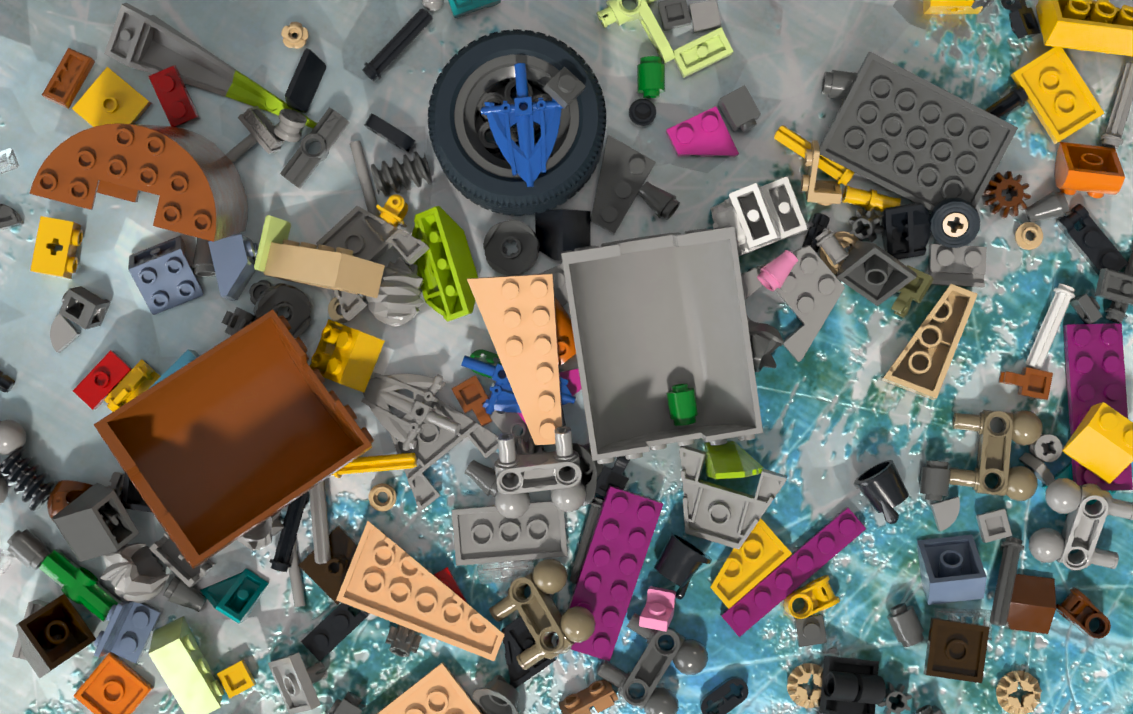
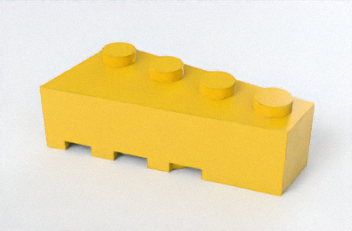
M1109 0L1038 1L1036 11L1045 46L1133 57V7L1123 5L1122 8H1118L1110 3Z

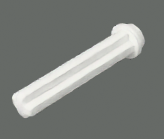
M1059 284L1058 288L1053 290L1056 293L1026 360V365L1038 370L1042 368L1071 299L1076 297L1074 295L1075 289L1070 286Z

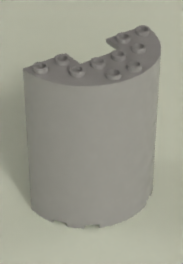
M733 226L717 227L713 230L707 228L685 231V234L677 232L602 243L601 247L595 245L576 248L574 249L575 251L569 250L561 253L592 461L597 460L598 464H607L614 462V457L625 456L626 459H637L643 457L644 452L667 448L666 444L677 442L678 446L691 445L695 443L694 439L699 438L710 442V445L726 444L729 438L738 437L739 441L755 439V434L763 433L735 228ZM687 383L688 388H694L698 410L696 423L675 426L673 419H670L666 392L672 390V385Z

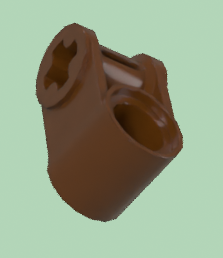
M1072 587L1068 597L1060 605L1056 604V611L1083 634L1098 639L1108 635L1111 628L1109 619L1077 588ZM1096 617L1099 620V628L1095 632H1091L1089 622Z

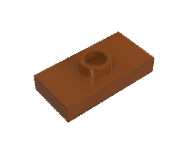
M68 48L42 96L69 109L95 61L89 56Z

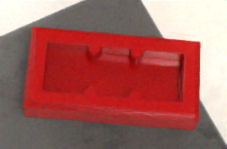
M110 350L77 385L73 392L92 410H96L132 368L113 350Z

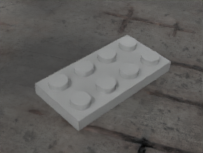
M552 501L530 503L525 514L515 519L504 517L498 512L496 506L452 509L456 566L568 556L564 511L557 508Z

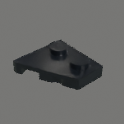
M521 615L501 629V632L505 634L503 644L505 645V658L509 670V683L515 689L556 661L557 657L551 660L543 658L529 669L524 670L519 665L516 656L535 644L533 636Z

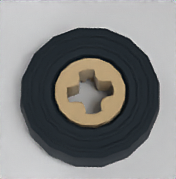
M949 198L941 201L934 207L930 215L929 227L932 236L939 244L948 248H960L968 245L977 236L980 230V217L977 209L970 202L962 198ZM955 217H958L961 225L956 226L955 230H953L948 221H953Z

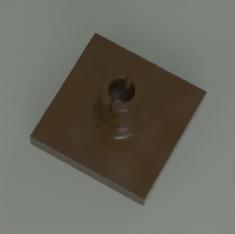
M340 525L329 534L331 559L327 563H316L313 550L298 565L337 605L340 603L336 600L358 546L355 540Z
M931 617L923 674L982 683L990 627Z

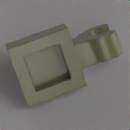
M909 265L907 267L917 273V277L897 291L900 295L891 308L894 310V314L905 318L912 300L921 303L934 280L932 276Z

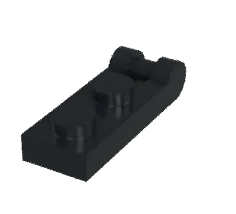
M1081 204L1071 209L1072 213L1067 217L1064 216L1057 220L1059 228L1098 275L1102 268L1120 271L1128 264ZM1079 221L1083 228L1077 232L1074 224Z
M341 603L301 642L320 662L370 613L361 610L358 615H355L349 609L350 605Z

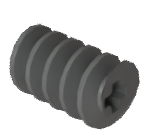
M415 151L413 161H410L405 154L403 155L402 164L394 157L392 158V167H389L385 161H382L381 170H378L374 164H371V172L377 192L379 194L381 190L386 197L390 195V187L397 194L400 193L401 184H403L406 190H411V181L418 188L422 186V178L428 184H432V176L425 153L424 157L421 158L417 151Z

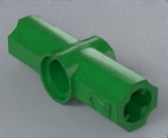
M58 549L49 554L39 567L40 570L62 587L61 591L70 600L77 604H83L103 622L106 621L111 607L120 603L116 597L99 584V579L92 572L84 567H78Z

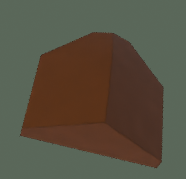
M1016 574L1007 620L1009 629L1048 634L1056 611L1055 579Z

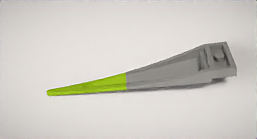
M128 3L121 4L104 53L107 56L128 67L152 74L176 65L183 83L254 107L258 106L259 109L278 116L282 109L295 110L289 108L286 102L155 15H149ZM305 116L307 118L305 126L314 128L317 123Z

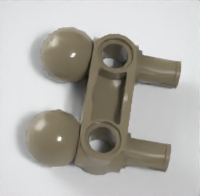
M983 410L979 415L954 413L953 429L977 431L979 442L976 468L974 470L949 468L951 470L949 484L973 487V490L980 494L1007 495L1015 501H1025L1031 498L1038 487L1037 477L1032 470L1024 466H1014L1009 469L1011 442L1014 441L1016 444L1023 446L1035 443L1041 437L1043 431L1039 416L1028 410H1021L1014 414ZM994 417L1001 419L1003 422V428L998 433L993 432L990 428V421ZM989 473H994L998 478V483L994 488H988L985 484V477Z
M555 559L540 561L533 569V573L515 579L510 588H508V596L489 608L492 617L497 622L502 621L508 615L518 610L533 636L535 644L516 656L519 665L524 670L529 669L543 658L551 660L559 654L567 653L575 642L581 643L588 640L595 630L596 622L594 615L588 609L582 606H574L561 615L549 595L561 591L566 585L568 577L566 568L560 561ZM529 585L531 594L527 599L524 595V590ZM555 633H557L559 637V642L556 647H554L552 644V636Z

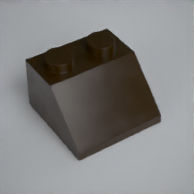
M65 593L16 624L23 655L39 678H42L96 640Z

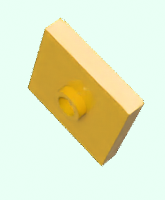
M106 67L73 106L72 110L93 127L117 123L135 124L151 105V102L110 68Z

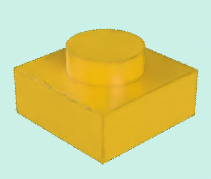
M244 659L217 673L229 699L256 685Z

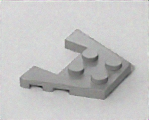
M359 206L351 210L316 242L317 247L318 244L335 248V252L336 247L352 250L354 257L376 262L394 246L411 265L429 249L428 245L423 241L412 237ZM334 290L335 296L342 308V315L348 321H351L368 305L359 294Z
M809 245L791 252L796 256L798 262L792 268L782 287L775 290L802 322V325L783 340V346L798 362L805 356L845 289L843 284ZM768 263L754 267L741 274L745 300L762 286L757 276L760 274V269Z
M439 398L437 403L433 402L430 407L435 409L436 413L461 424L458 434L447 431L433 423L426 424L423 422L421 425L423 432L418 433L415 438L417 441L415 449L410 448V450L405 451L402 449L403 443L390 433L397 454H416L417 466L411 469H404L420 511L424 510L441 496L423 472L463 439L469 437L485 458L498 449L497 435Z
M681 446L679 454L682 466L681 481L683 482L685 533L740 549L785 484L788 476L763 469L756 494L753 496L700 480L706 452L688 446Z

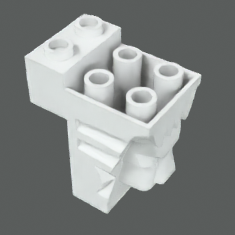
M788 176L764 186L755 183L732 192L725 202L710 208L714 221L713 229L730 226L735 228L738 256L809 230Z

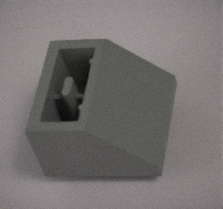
M99 483L94 484L52 517V520L80 562L116 552L139 534L115 491Z

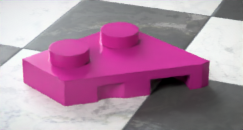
M716 106L666 129V133L677 156L736 157L739 155Z

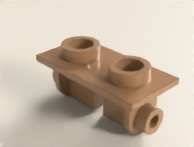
M603 679L593 682L588 688L576 694L567 696L558 704L562 714H592L589 709L590 707L594 706L597 713L614 706V702L619 700L611 683Z

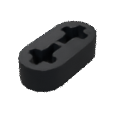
M372 113L364 124L370 131L409 153L415 143L412 137Z
M737 676L726 679L702 697L700 701L702 714H727L747 698V684L742 678ZM732 683L736 686L740 684L743 686L740 688V696L737 697L735 694H732L725 698V695L731 691L729 686ZM721 698L723 699L717 705L718 712L706 711L709 700L717 702Z

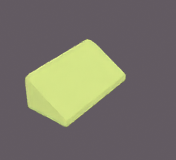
M270 215L266 216L254 264L255 270L264 273L271 242L283 244V239L288 240L291 223Z

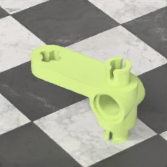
M625 0L606 1L607 8L596 12L604 28L614 22L620 26L626 22L639 19L655 51L662 58V62L665 64L675 59L668 40L648 6L649 3L657 0H634L637 7L633 10H627L623 7L622 3Z

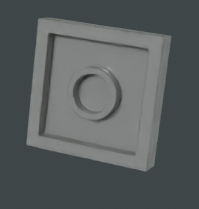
M298 652L277 658L268 663L289 714L309 711L321 705L312 684L326 679L328 676L327 670L316 674V672L325 668L322 662H317L315 665L305 668Z

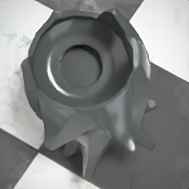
M747 316L754 371L760 372L763 367L775 369L777 365L771 353L779 346L784 345L781 334L775 327L754 322Z

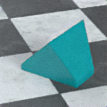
M245 568L243 572L203 588L200 591L216 610L240 624L247 620L269 583Z

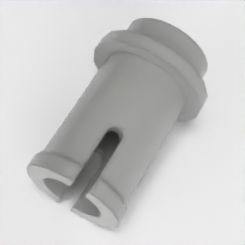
M828 228L815 238L818 241L816 245H821L835 266L849 256V254L834 236L836 234L835 231L831 232Z

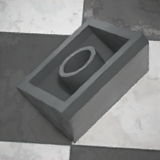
M856 241L849 256L846 257L836 274V278L876 306H879L917 277V273L878 245L863 241Z

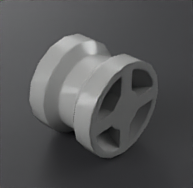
M282 109L279 113L280 122L275 125L274 133L285 141L298 142L302 136L300 130L306 125L307 118L295 110Z
M1041 434V437L1035 443L1029 445L1030 454L1042 462L1057 460L1061 456L1063 449L1061 441L1051 434Z

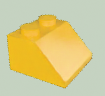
M1104 402L1093 405L1062 449V452L1110 484L1133 461V422Z

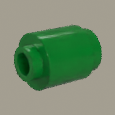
M647 56L640 58V64L637 65L638 93L643 94V98H659L660 93L665 92V65L662 64L661 57Z
M687 383L672 385V390L666 392L670 419H673L675 426L696 423L698 410L694 388H688Z

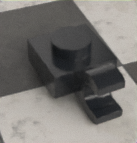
M1001 0L1002 6L1012 11L1009 13L1011 28L1018 39L1031 38L1041 33L1032 7L1027 8L1025 0H1015L1014 3L1011 0Z
M620 456L617 457L612 469L606 465L603 466V470L597 478V494L605 497L609 485L621 489L625 488L629 477L623 475V472L630 459Z

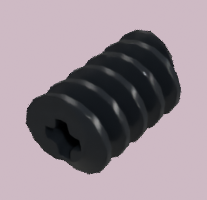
M21 448L9 455L0 464V477H8L7 485H16L14 492L16 494L24 493L21 498L22 501L25 503L31 501L29 509L35 511L47 503L55 481L53 480L45 484L44 480L48 474L45 472L37 475L36 473L40 465L37 464L30 467L29 464L33 457L29 456L22 459L21 456L25 449Z

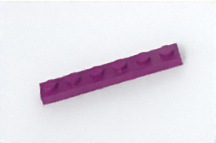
M846 507L737 603L720 615L739 637L742 636L865 531V526Z

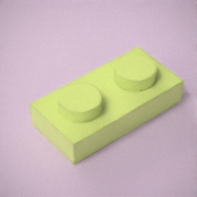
M720 27L673 50L675 56L674 61L682 77L685 78L732 55L733 50Z

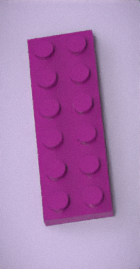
M1122 323L1067 324L1063 326L1070 438L1090 408L1102 402L1128 419ZM1072 459L1073 481L1078 486L1095 484L1104 491L1133 490L1131 463L1108 484Z
M609 485L568 609L574 606H582L588 609L594 615L596 622L595 630L588 640L581 643L575 642L571 650L610 662L663 507V502Z

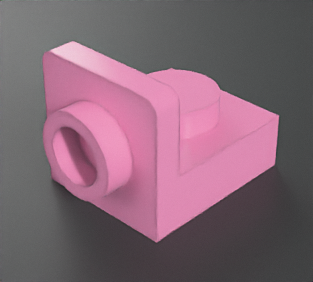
M650 586L647 591L646 605L640 615L639 626L667 632L674 616L676 592Z

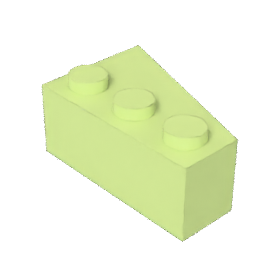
M184 616L155 630L151 640L149 656L185 714H208L220 708L222 695H224L223 688L219 681L214 679L210 667L203 657Z

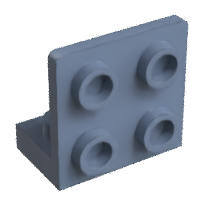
M181 236L129 256L128 270L153 315L203 296V290L185 256V243Z
M122 601L117 605H113L106 617V620L109 621L106 630L101 631L94 642V646L97 647L94 656L101 657L112 652L135 664L138 663L163 611L146 603H136L133 601Z

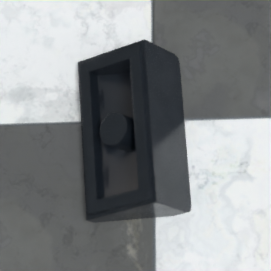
M308 48L304 50L285 93L287 106L303 113L308 112L326 70L325 63Z

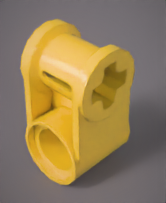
M824 575L793 591L784 599L783 605L788 614L798 619H804L836 605L841 600L839 596H835L828 582L830 580L829 575ZM796 598L804 600V608L800 612H794L792 609V603Z

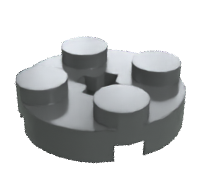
M509 220L494 225L488 231L483 247L489 266L498 273L512 276L522 275L534 266L539 256L540 242L533 229L518 220ZM513 241H516L517 253H511L510 256L507 255L508 249L505 247V244L507 242L512 244Z
M279 283L266 289L259 296L253 310L256 320L272 309L278 314L277 309L279 307L284 308L288 306L287 312L289 316L286 319L292 328L289 332L294 338L300 336L307 329L311 320V306L305 294L298 288L286 285L285 283Z

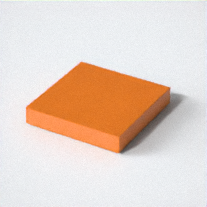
M110 652L73 696L94 714H132L154 687L117 655Z

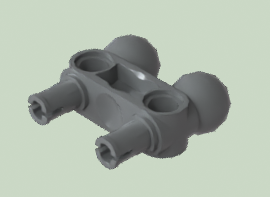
M634 613L626 627L647 639L646 643L648 645L631 673L629 671L625 673L605 660L597 675L616 686L619 696L623 697L629 704L637 706L641 710L644 709L645 714H677L679 702L676 695L670 689L664 687L656 688L672 660L675 667L683 674L695 675L700 673L707 665L708 652L701 642L694 639L685 640L686 637L670 627L665 632L639 626L640 615ZM662 635H670L674 639V646L671 649L660 647L658 640ZM633 683L642 684L645 689L644 695L641 697L631 695L629 691L630 685Z

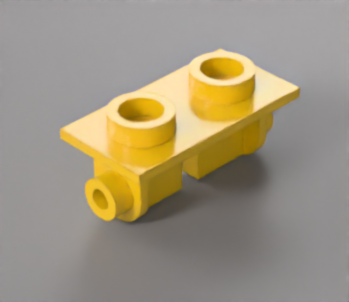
M398 194L391 195L384 207L377 204L376 208L381 212L380 217L396 228L399 224L406 228L407 225L403 219L409 208L402 196Z
M141 359L104 399L108 403L107 407L114 412L148 390L161 376Z

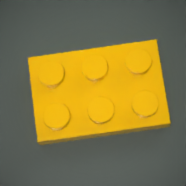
M1053 47L1011 74L1016 85L1022 87L1028 95L1027 102L1054 144H1057L1104 114L1062 47Z

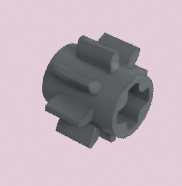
M873 207L867 212L859 208L856 211L857 217L852 216L848 220L850 224H853L852 230L849 233L855 234L859 241L868 238L873 242L877 238L876 233L880 234L884 230V227L880 226V220L883 218V215L878 216L874 212Z
M236 307L234 313L227 311L221 322L227 325L225 333L231 336L251 324L255 315Z
M398 624L397 628L390 627L385 643L390 644L389 650L391 653L400 657H409L410 652L417 653L422 636L417 635V631Z
M887 682L885 697L880 704H876L879 707L886 706L883 714H891V712L901 714L900 712L904 709L911 710L907 705V700L911 699L912 695L902 693L905 686L901 683L897 688H894L890 682ZM891 696L897 697L899 702L897 704L891 703L889 698Z

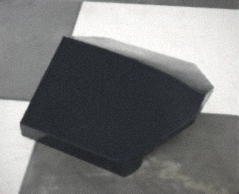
M921 202L884 208L881 226L884 227V230L881 232L884 250L897 260L923 256L926 253V246L932 234L929 227L931 214Z
M557 209L546 210V212L539 214L536 212L535 234L540 242L539 251L554 261H562V252L575 251L574 249L590 246L591 211Z

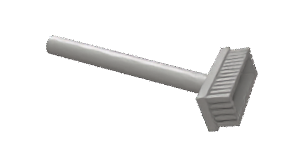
M258 106L248 108L244 114L238 116V119L251 134L226 154L232 163L257 142L268 154L279 151L281 149L280 146L285 142V140L275 135V126L265 117L266 115L261 112Z

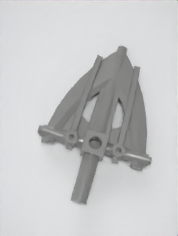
M374 373L375 378L369 380L363 393L365 398L361 402L368 405L383 427L403 443V450L415 449L417 443L415 438L418 433L423 432L421 427L423 422L426 424L433 423L454 434H458L461 424L436 413V410L430 407L433 402L437 403L438 398H436L438 389L441 390L445 386L446 382L443 381V376L439 374L435 378L416 374H391L383 376ZM407 389L413 392L414 397L411 399L395 391ZM389 405L406 413V415L402 418L393 415Z

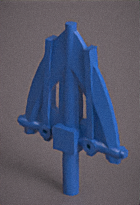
M518 63L514 64L517 98H514L515 104H508V101H503L502 105L495 106L494 103L484 102L485 107L481 108V114L487 115L494 139L503 156L510 164L512 175L518 174L526 182L527 187H534V181L541 171L546 173V163L557 139L561 109L563 107L553 98L552 101H544L543 98H538V102H532L531 97L528 96L526 64ZM533 122L541 125V137L535 146ZM516 123L519 146L511 139L510 128Z
M465 355L461 366L491 376L492 380L496 381L494 387L490 386L489 390L492 391L490 399H486L482 406L486 408V413L492 414L494 410L522 413L503 366L500 364L494 366ZM560 377L562 405L574 404L576 397L572 396L566 386L569 381Z

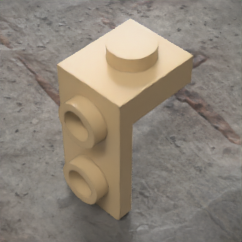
M812 140L811 149H806L805 166H808L807 175H802L801 191H805L807 202H817L825 206L840 204L842 192L840 185L837 184L838 181L816 180L820 148L818 141Z

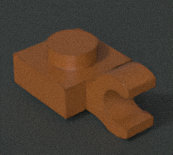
M1023 367L1022 374L1008 371L1000 372L999 383L1019 386L1018 395L1048 400L1053 373Z
M476 375L452 388L465 413L473 410L481 426L492 422L491 417L485 411V407H482L489 397Z

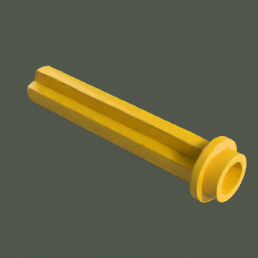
M781 125L774 135L775 140L804 159L806 149H811L812 143L784 125ZM821 155L819 156L818 168L836 179L838 185L842 183L846 186L855 172Z
M415 453L358 457L331 476L341 478L343 474L411 469L417 466V457Z

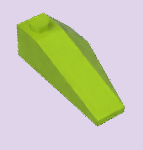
M727 441L726 444L710 445V442H704V451L706 452L705 471L708 477L714 479L743 478L761 474L764 469L735 441Z

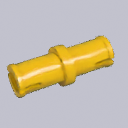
M847 185L842 195L843 203L865 207L866 211L873 207L874 210L883 212L884 208L900 206L901 203L900 198L878 194L877 190L870 189V191Z

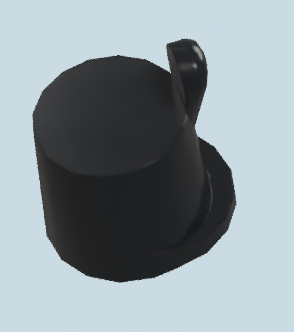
M887 460L862 473L855 480L854 486L856 489H860L876 512L884 514L887 523L895 524L899 519V515L894 510V507L906 500L909 493L893 460Z
M671 533L654 568L664 577L680 586L676 592V598L681 600L685 596L692 576L703 563L710 564L712 559L693 544Z

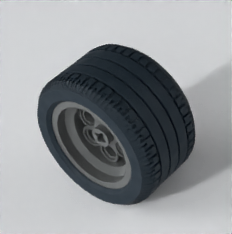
M513 29V31L503 30L499 33L498 31L490 33L488 36L484 35L478 38L477 41L467 44V47L464 46L458 51V54H455L449 60L450 63L444 66L442 73L439 74L436 80L437 83L434 84L432 89L433 95L430 96L429 136L433 150L444 173L463 196L470 199L474 204L480 205V207L486 210L490 209L495 213L500 214L501 212L503 215L510 216L511 214H514V216L526 214L527 216L534 215L536 212L538 214L543 213L547 209L551 210L556 208L557 205H562L567 202V199L575 196L576 192H579L591 178V174L594 173L603 150L606 130V108L601 86L598 84L595 74L592 73L593 70L587 63L585 64V60L579 54L577 55L573 48L567 47V44L561 40L557 41V38L550 35L546 36V34L541 32L534 33V31H522V29ZM518 63L526 64L528 96L531 97L532 102H538V98H543L544 101H552V97L543 89L564 67L586 86L584 91L565 109H561L557 139L546 163V173L541 171L534 181V187H527L526 182L518 174L513 176L511 166L503 156L497 143L493 144L485 140L486 134L491 129L487 115L481 114V108L485 107L484 102L502 105L503 101H508V104H515L511 94L516 90L514 64ZM533 122L535 137L537 133L541 132V125ZM512 126L510 128L511 139L516 145H519L517 126L516 128Z

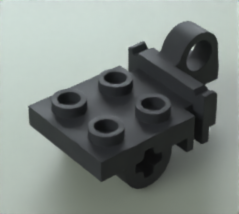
M824 656L819 713L875 714V706L883 701L886 692L884 679L878 676L879 661Z

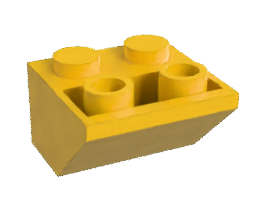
M328 319L321 333L317 349L311 358L310 367L312 370L317 368L322 376L329 380L364 393L385 341Z

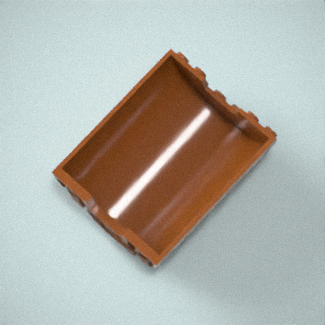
M117 123L83 130L62 142L50 153L39 168L29 193L93 210L96 193L135 203L138 202L140 191L160 196L153 226L212 242L246 231L248 220L247 196L240 175L232 161L207 138L195 132L173 126Z
M273 309L93 424L122 469L127 473L139 494L193 569L372 448L371 443L374 440L365 427L359 428L355 421L357 416L348 404L343 406L333 390L327 391L323 384L325 380L317 368L312 370L307 363L309 358L306 354L308 350L299 337L294 339L289 332L292 328L283 315L278 317Z

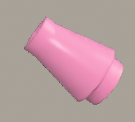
M785 250L780 256L762 267L757 278L764 287L774 292L776 288L780 289L798 259L793 253Z

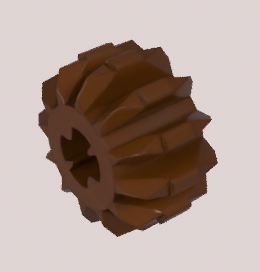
M1011 171L1005 172L1004 176L1000 172L994 174V180H990L987 185L989 189H986L983 193V196L989 197L983 205L985 207L993 206L990 214L995 215L1000 210V217L1005 219L1008 214L1015 217L1019 215V210L1027 208L1024 200L1030 199L1031 195L1023 191L1029 187V184H1020L1022 175L1019 174L1013 178ZM1008 190L1006 194L1010 193L1011 198L1005 200L1006 196L1002 197V191Z

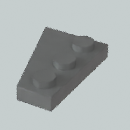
M608 135L591 222L615 234L656 162Z

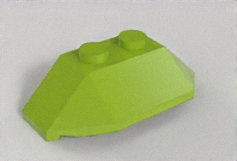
M435 206L416 214L411 236L423 241L429 247L413 263L418 266L417 276L423 278L421 290L425 302L441 314L447 322L472 314L476 300L467 279L478 278L464 230L440 206Z

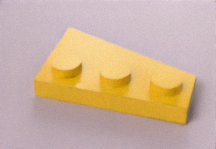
M760 518L740 549L733 548L710 588L730 609L792 553Z

